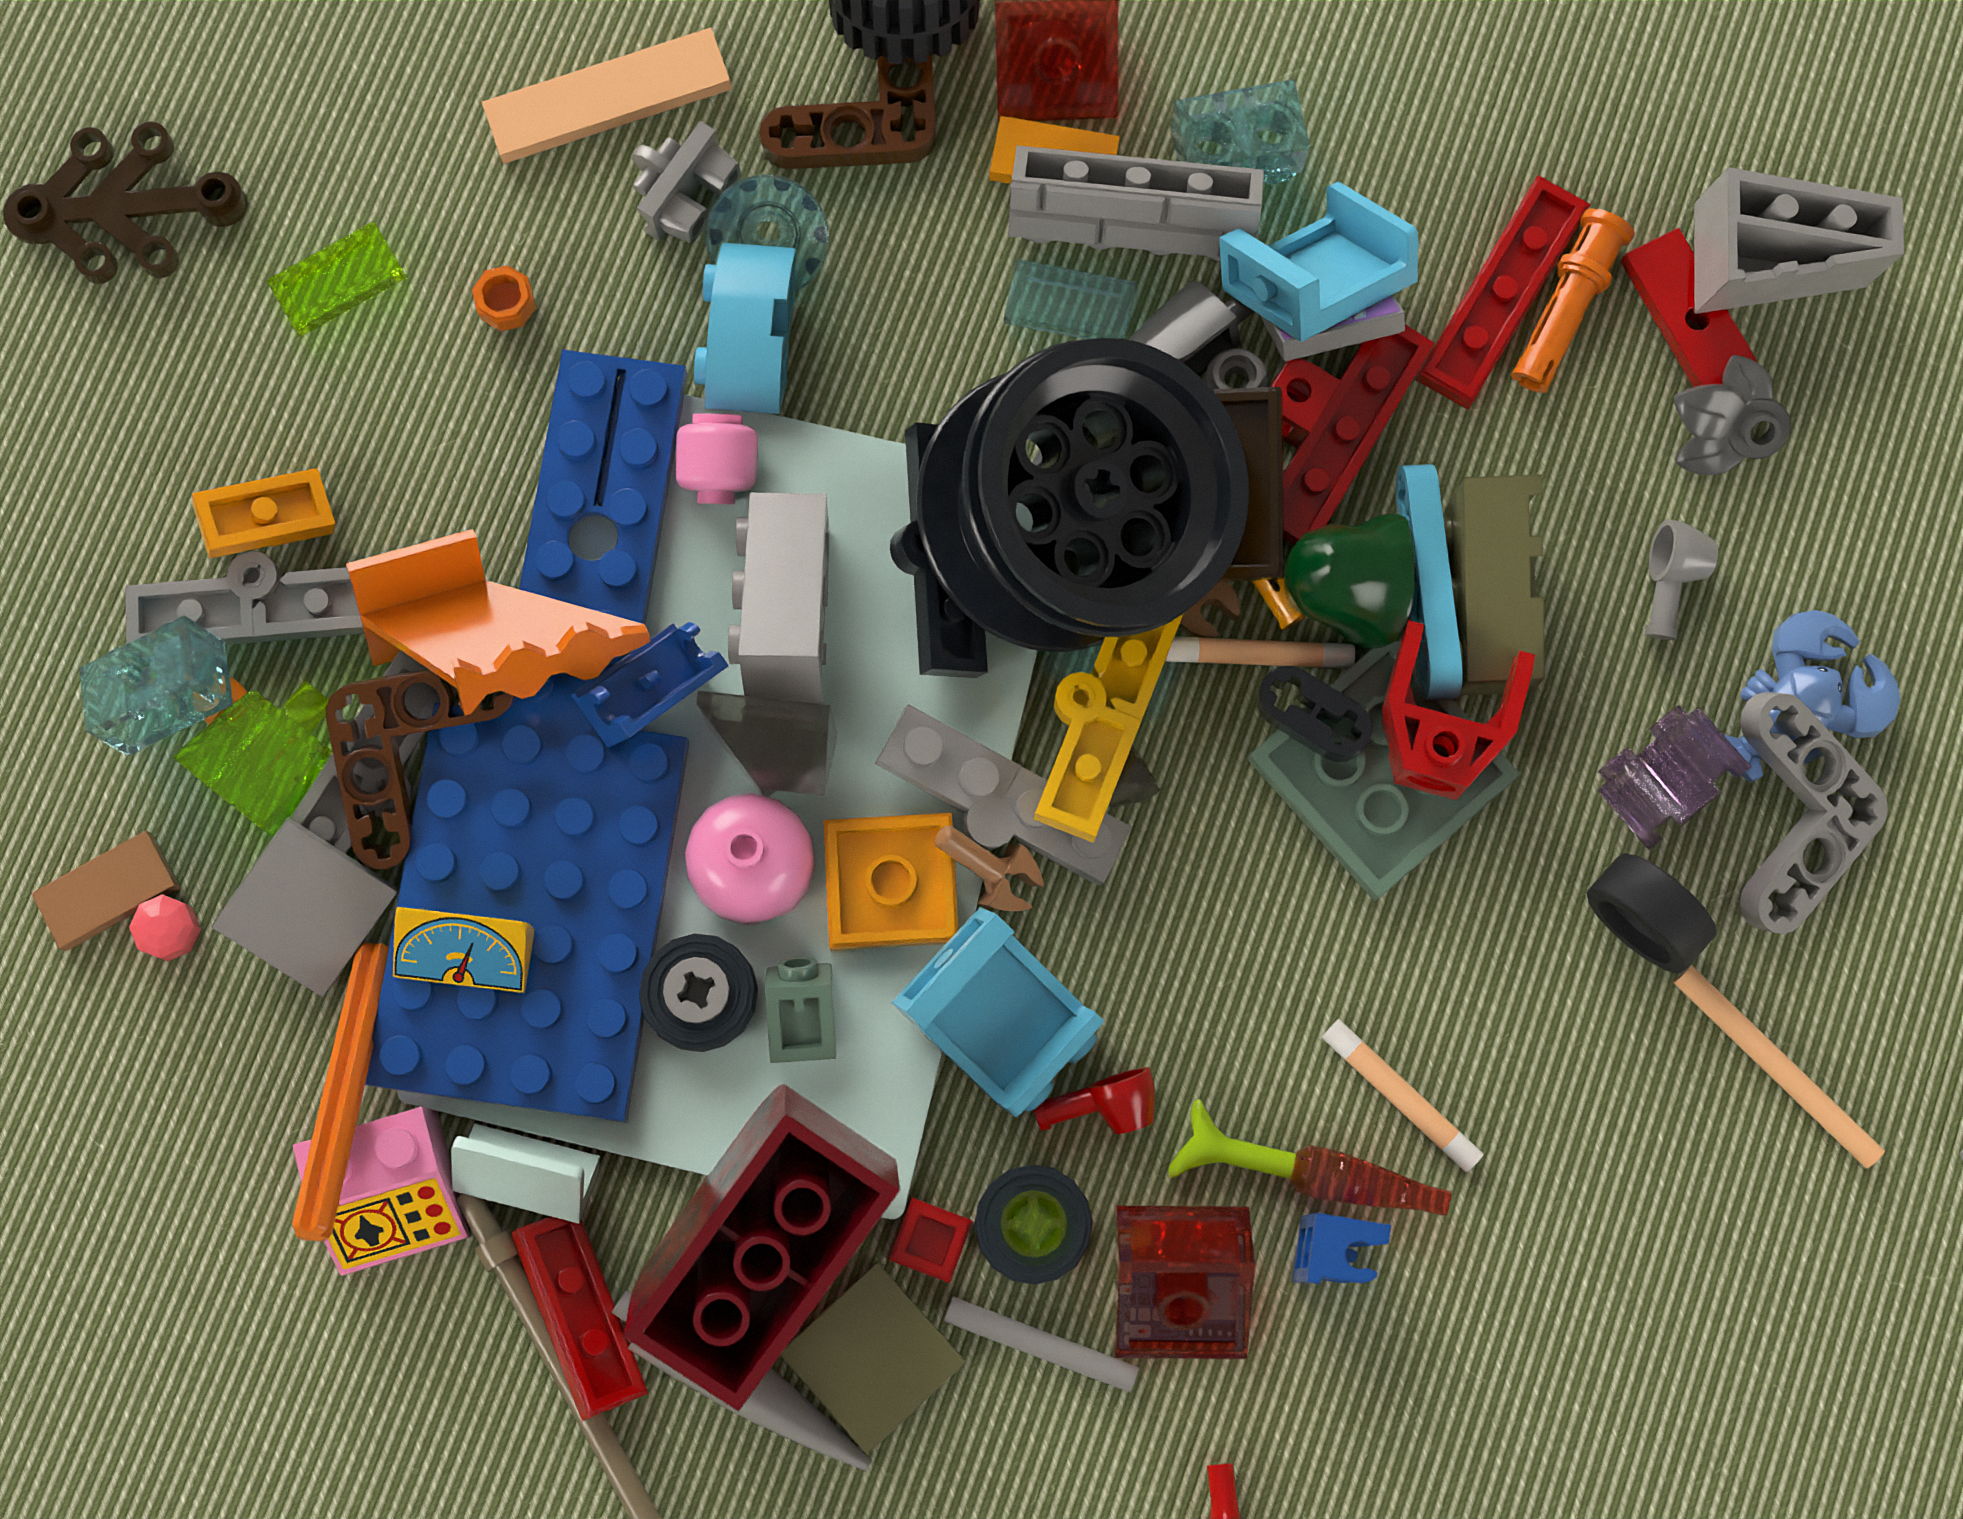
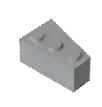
M1728 167L1694 203L1695 314L1866 288L1904 254L1903 198Z
M750 492L748 518H737L736 552L737 556H745V570L733 571L732 605L733 609H742L741 625L729 626L728 660L729 664H740L748 722L824 723L825 703L823 702L821 680L822 665H826V643L823 642L825 607H828L830 528L827 494Z

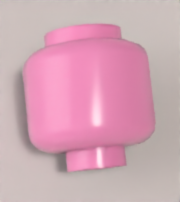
M692 414V424L681 427L676 436V481L679 486L686 490L697 491V503L735 504V492L748 491L756 485L758 480V435L753 428L743 425V416L734 414Z

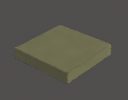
M878 1262L792 1340L780 1355L867 1455L966 1363L964 1358Z

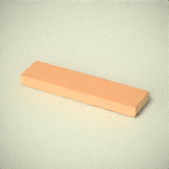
M708 28L482 101V105L503 164L732 90L712 28Z

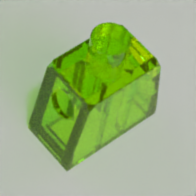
M304 680L286 703L278 709L254 689L247 692L190 740L173 758L264 832L274 837L286 818H290L332 754L329 748L310 734L326 716V705L329 699Z

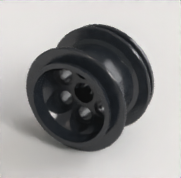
M1120 338L1074 340L1056 344L1034 353L1022 360L1007 373L989 379L972 389L946 413L936 427L921 462L916 495L917 520L924 551L936 578L954 604L968 618L982 629L1013 645L1045 652H1069L1100 645L1105 637L1130 636L1154 630L1181 616L1208 594L1222 578L1239 548L1248 514L1249 480L1244 451L1233 421L1213 390L1187 365L1170 354L1137 341ZM1083 431L1098 442L1097 447L1089 444L1085 439ZM1027 440L1035 443L1040 449L1042 455L1041 467L1034 465L1027 457L1025 450ZM1085 483L1088 484L1089 490H1090V492H1092L1093 494L1084 491V484H1085ZM1017 503L1023 504L1030 511L1033 520L1031 531L1024 529L1018 522L1016 516ZM1123 527L1131 533L1127 551L1121 541V530ZM1066 546L1077 554L1080 565L1078 575L1073 574L1065 564L1064 552Z

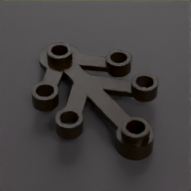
M148 121L134 129L131 137L134 148L90 195L70 197L92 170L106 167L114 155L112 144L99 129L85 127L77 131L70 142L73 154L45 184L32 183L16 189L5 203L3 218L8 230L20 241L29 244H47L51 242L75 262L78 271L89 282L103 284L110 281L116 275L118 270L117 258L105 244L97 241L87 242L68 224L95 222L133 253L138 263L150 276L165 278L173 274L179 265L177 251L166 238L158 235L150 236L129 218L199 211L208 223L218 227H226L237 223L244 216L248 200L237 180L225 172L207 173L197 181L196 185L131 191L155 164L167 161L174 151V142L167 130L157 122ZM154 136L162 137L159 146L151 150L144 149L148 139ZM93 142L101 143L99 150L95 154L83 155L87 145ZM221 187L225 188V193L220 199L216 201L207 200L212 191ZM42 205L41 211L37 216L25 218L31 208ZM160 249L167 251L166 257L162 262L149 264V258L153 252ZM98 255L105 256V262L99 269L88 270V263L93 257Z

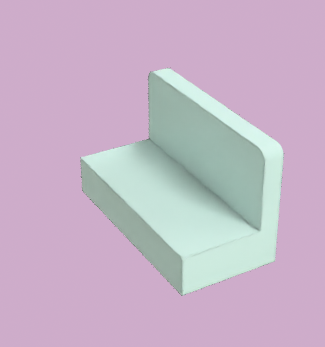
M474 1123L469 1137H456L451 1148L452 1191L579 1223L599 1173L600 1156Z

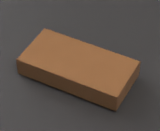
M145 830L37 889L31 895L58 948L68 951L136 913L139 904L162 894L168 896L181 889L154 835Z

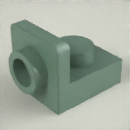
M791 957L780 961L778 966L768 967L766 969L764 991L770 1063L836 1059L832 965L830 963H817V960L811 957Z

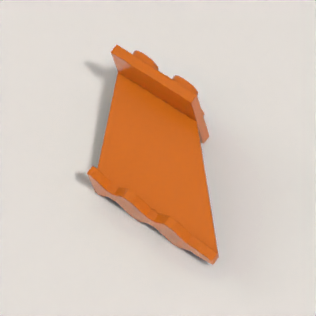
M473 529L346 564L373 665L378 666L392 662L398 651L401 650L457 688L465 716L472 714L485 696L493 692L503 691L521 699L534 696L549 677L564 672L584 681L596 678L614 657L627 654L650 642L649 632L645 624L485 580L477 538Z

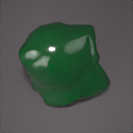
M1384 514L1373 517L1357 526L1330 524L1305 533L1296 542L1286 560L1284 588L1288 603L1298 613L1337 631L1350 644L1362 648H1383L1397 641L1408 621L1413 605L1415 580L1414 543L1406 517L1400 514Z

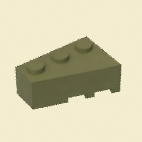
M1542 474L1464 477L1443 512L1462 659V688L1460 695L1503 694L1515 656L1517 657L1519 650L1535 654L1533 672L1527 693L1533 692L1545 679L1544 597H1537L1534 557L1543 556V536H1532L1529 502L1534 495H1542Z

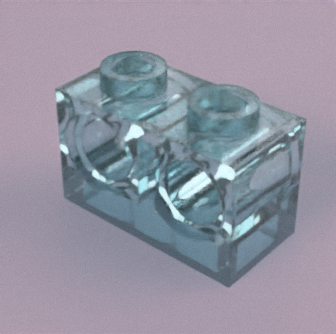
M1295 79L1174 100L1170 129L1177 161L1264 170V184L1282 183L1290 180L1297 173L1303 172L1310 145ZM1265 130L1274 131L1284 141L1276 144L1266 143L1257 136V133ZM1203 141H1213L1221 145L1225 151L1219 154H1207L1202 152L1197 147V144Z

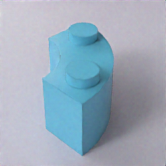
M722 243L717 265H705L703 299L705 302H711L707 347H697L694 361V382L697 385H705V409L770 414L780 413L787 388L789 339L795 307L796 248Z

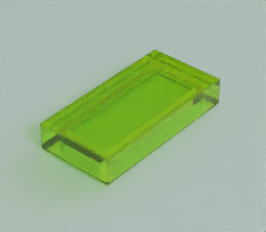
M372 221L268 278L266 281L293 328L302 337L403 281L407 276L377 225Z

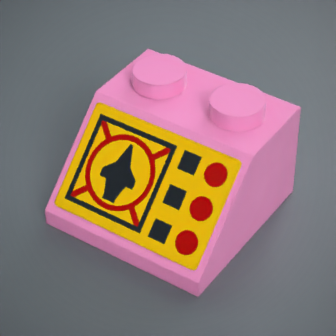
M418 1107L356 1126L333 1232L324 1241L340 1275L344 1276L470 1238L466 1219L456 1202V1199L460 1197L459 1192L452 1191V1164L438 1111ZM311 1140L292 1145L301 1183Z

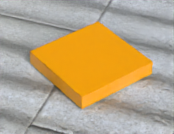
M952 813L823 820L830 951L946 944L959 930L955 859L938 849L935 845L937 833L947 825L953 827Z

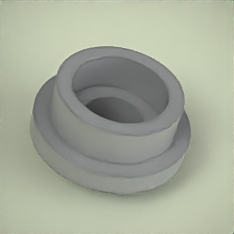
M1228 349L1219 353L1211 360L1206 371L1205 383L1212 390L1232 389L1227 386L1224 378L1233 373L1240 374L1245 378L1247 385L1244 388H1263L1267 386L1268 377L1263 362L1255 354L1244 349Z

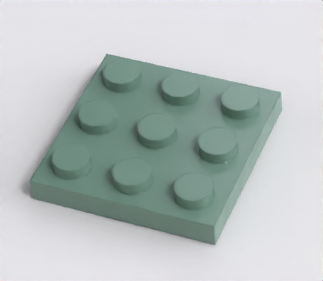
M1398 640L1383 648H1373L1330 685L1360 704L1368 712L1372 720V736L1368 745L1358 757L1347 762H1334L1322 757L1282 731L1277 730L1251 752L1247 758L1252 766L1374 902L1521 775L1500 752L1457 801L1394 783L1388 758L1389 748L1386 734L1381 726V710L1400 644ZM1415 661L1410 685L1417 706L1472 721L1452 699L1424 700L1422 698ZM1306 706L1302 709L1309 714L1312 712V710ZM1317 715L1316 718L1327 724L1333 730L1329 738L1332 743L1340 746L1345 739L1357 742L1358 738L1351 733V728L1354 724L1351 719L1343 716L1341 721L1333 723L1321 715ZM1433 746L1437 754L1449 757L1443 747Z

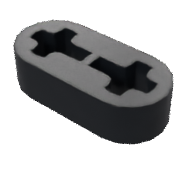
M1281 666L1271 670L1263 679L1257 693V708L1261 716L1270 725L1331 761L1347 762L1358 757L1366 748L1372 736V720L1368 712L1360 704L1305 670L1295 666ZM1288 683L1294 684L1299 688L1296 699L1311 709L1312 712L1309 714L1295 705H1290L1285 712L1278 710L1274 706L1277 695L1270 689L1274 686L1277 689L1283 690ZM1319 714L1333 723L1341 721L1343 716L1351 719L1354 722L1351 733L1358 738L1357 742L1345 739L1340 746L1332 743L1329 738L1333 730L1330 726L1316 718Z

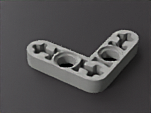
M1763 692L1753 696L1743 708L1740 720L1742 733L1747 742L1806 805L1808 810L1746 883L1741 893L1740 908L1744 919L1752 927L1773 933L1785 934L1794 931L1805 921L1879 832L1886 820L1888 806L1886 796L1881 788L1803 701L1791 694ZM1771 710L1780 711L1776 722L1785 734L1769 732L1774 724L1773 719L1769 716ZM1787 735H1794L1798 737L1794 740H1791ZM1818 748L1824 755L1825 769L1822 776L1816 782L1811 783L1804 774V759L1812 749ZM1837 790L1843 796L1858 798L1854 804V809L1858 813L1856 820L1848 819L1853 809L1845 798L1839 795H1832V793ZM1817 838L1824 846L1825 856L1821 867L1815 872L1810 873L1804 866L1803 853L1807 844ZM1795 882H1799L1801 887H1793L1792 885ZM1771 892L1779 893L1775 899L1777 906L1780 908L1776 915L1769 914L1773 908V904L1769 899Z

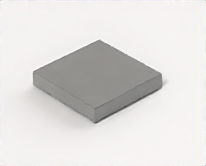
M287 817L215 919L211 928L316 994L324 997L393 899L398 888Z

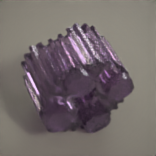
M1678 705L1649 729L1656 740L1644 748L1643 751L1636 755L1627 747L1598 771L1606 781L1598 792L1648 850H1651L1663 840L1656 829L1668 819L1673 817L1679 825H1683L1719 796L1721 792L1713 783L1729 769L1737 778H1740L1751 768L1749 763L1700 708L1688 714L1681 705Z

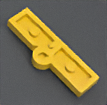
M1183 614L1154 630L1130 636L1105 637L1091 674L1077 672L1062 679L1056 690L1054 708L1059 719L1068 725L1069 729L1033 820L1094 843Z

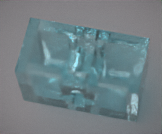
M185 615L174 621L167 622L158 629L122 647L113 649L106 655L79 668L86 732L127 756L233 705L225 642Z

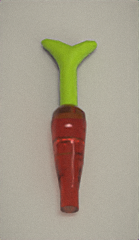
M1196 1099L1193 1102L1190 1111L1194 1135L1177 1153L1168 1169L1170 1178H1175L1189 1169L1202 1165L1227 1163L1290 1179V1183L1298 1193L1315 1199L1369 1207L1420 1210L1445 1217L1449 1210L1452 1194L1450 1190L1422 1184L1380 1165L1327 1147L1307 1145L1296 1151V1153L1229 1138L1214 1124L1200 1099Z

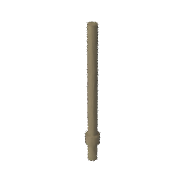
M467 1194L461 1195L456 1199V1202L480 1244L475 1248L478 1257L487 1273L494 1270L629 1518L661 1519L604 1413L585 1421L581 1420L527 1275L518 1259L519 1254L511 1236V1230L503 1232L486 1199Z

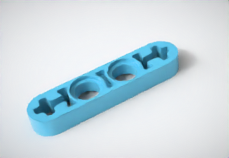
M1433 464L1401 465L1398 468L1396 477L1397 514L1406 517L1414 543L1415 587L1410 620L1424 624L1416 657L1419 690L1424 700L1457 699L1462 688V659L1438 475Z

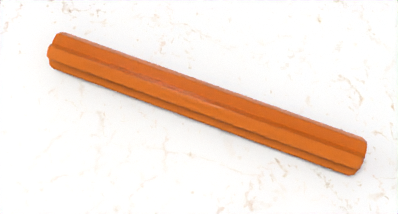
M364 942L355 951L292 1221L296 1237L304 1241L314 1240L323 1242L333 1232L374 1047L372 1037L389 947L382 943L372 944Z

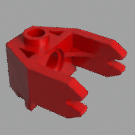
M1408 620L1397 650L1381 710V726L1386 734L1389 748L1388 758L1393 781L1398 785L1457 801L1516 735L1533 672L1535 654L1519 650L1517 657L1515 656L1512 662L1499 711L1488 722L1484 724L1417 706L1414 701L1410 680L1424 624ZM1433 746L1443 747L1449 757L1437 754Z

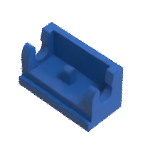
M687 622L679 628L674 623L652 637L649 643L635 649L598 677L571 694V697L608 748L636 734L729 666L719 651H710L706 654L698 647L694 639L700 633L698 625L692 622Z
M1321 1213L1301 1216L1292 1282L1321 1284V1280L1336 1283H1366L1374 1280L1377 1277V1272L1367 1267L1356 1269L1349 1264L1357 1260L1358 1254L1354 1249H1349L1348 1246L1364 1247L1389 1244L1391 1225Z

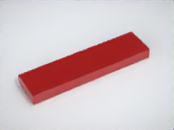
M1537 175L1415 379L1416 381L1465 409H1470L1578 228L1583 213L1589 209L1590 203Z

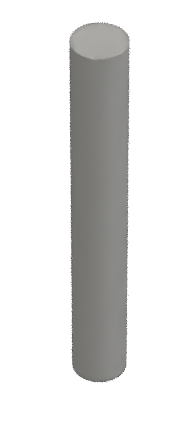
M952 1297L944 1319L946 1323L1129 1393L1133 1388L1139 1367L956 1297Z

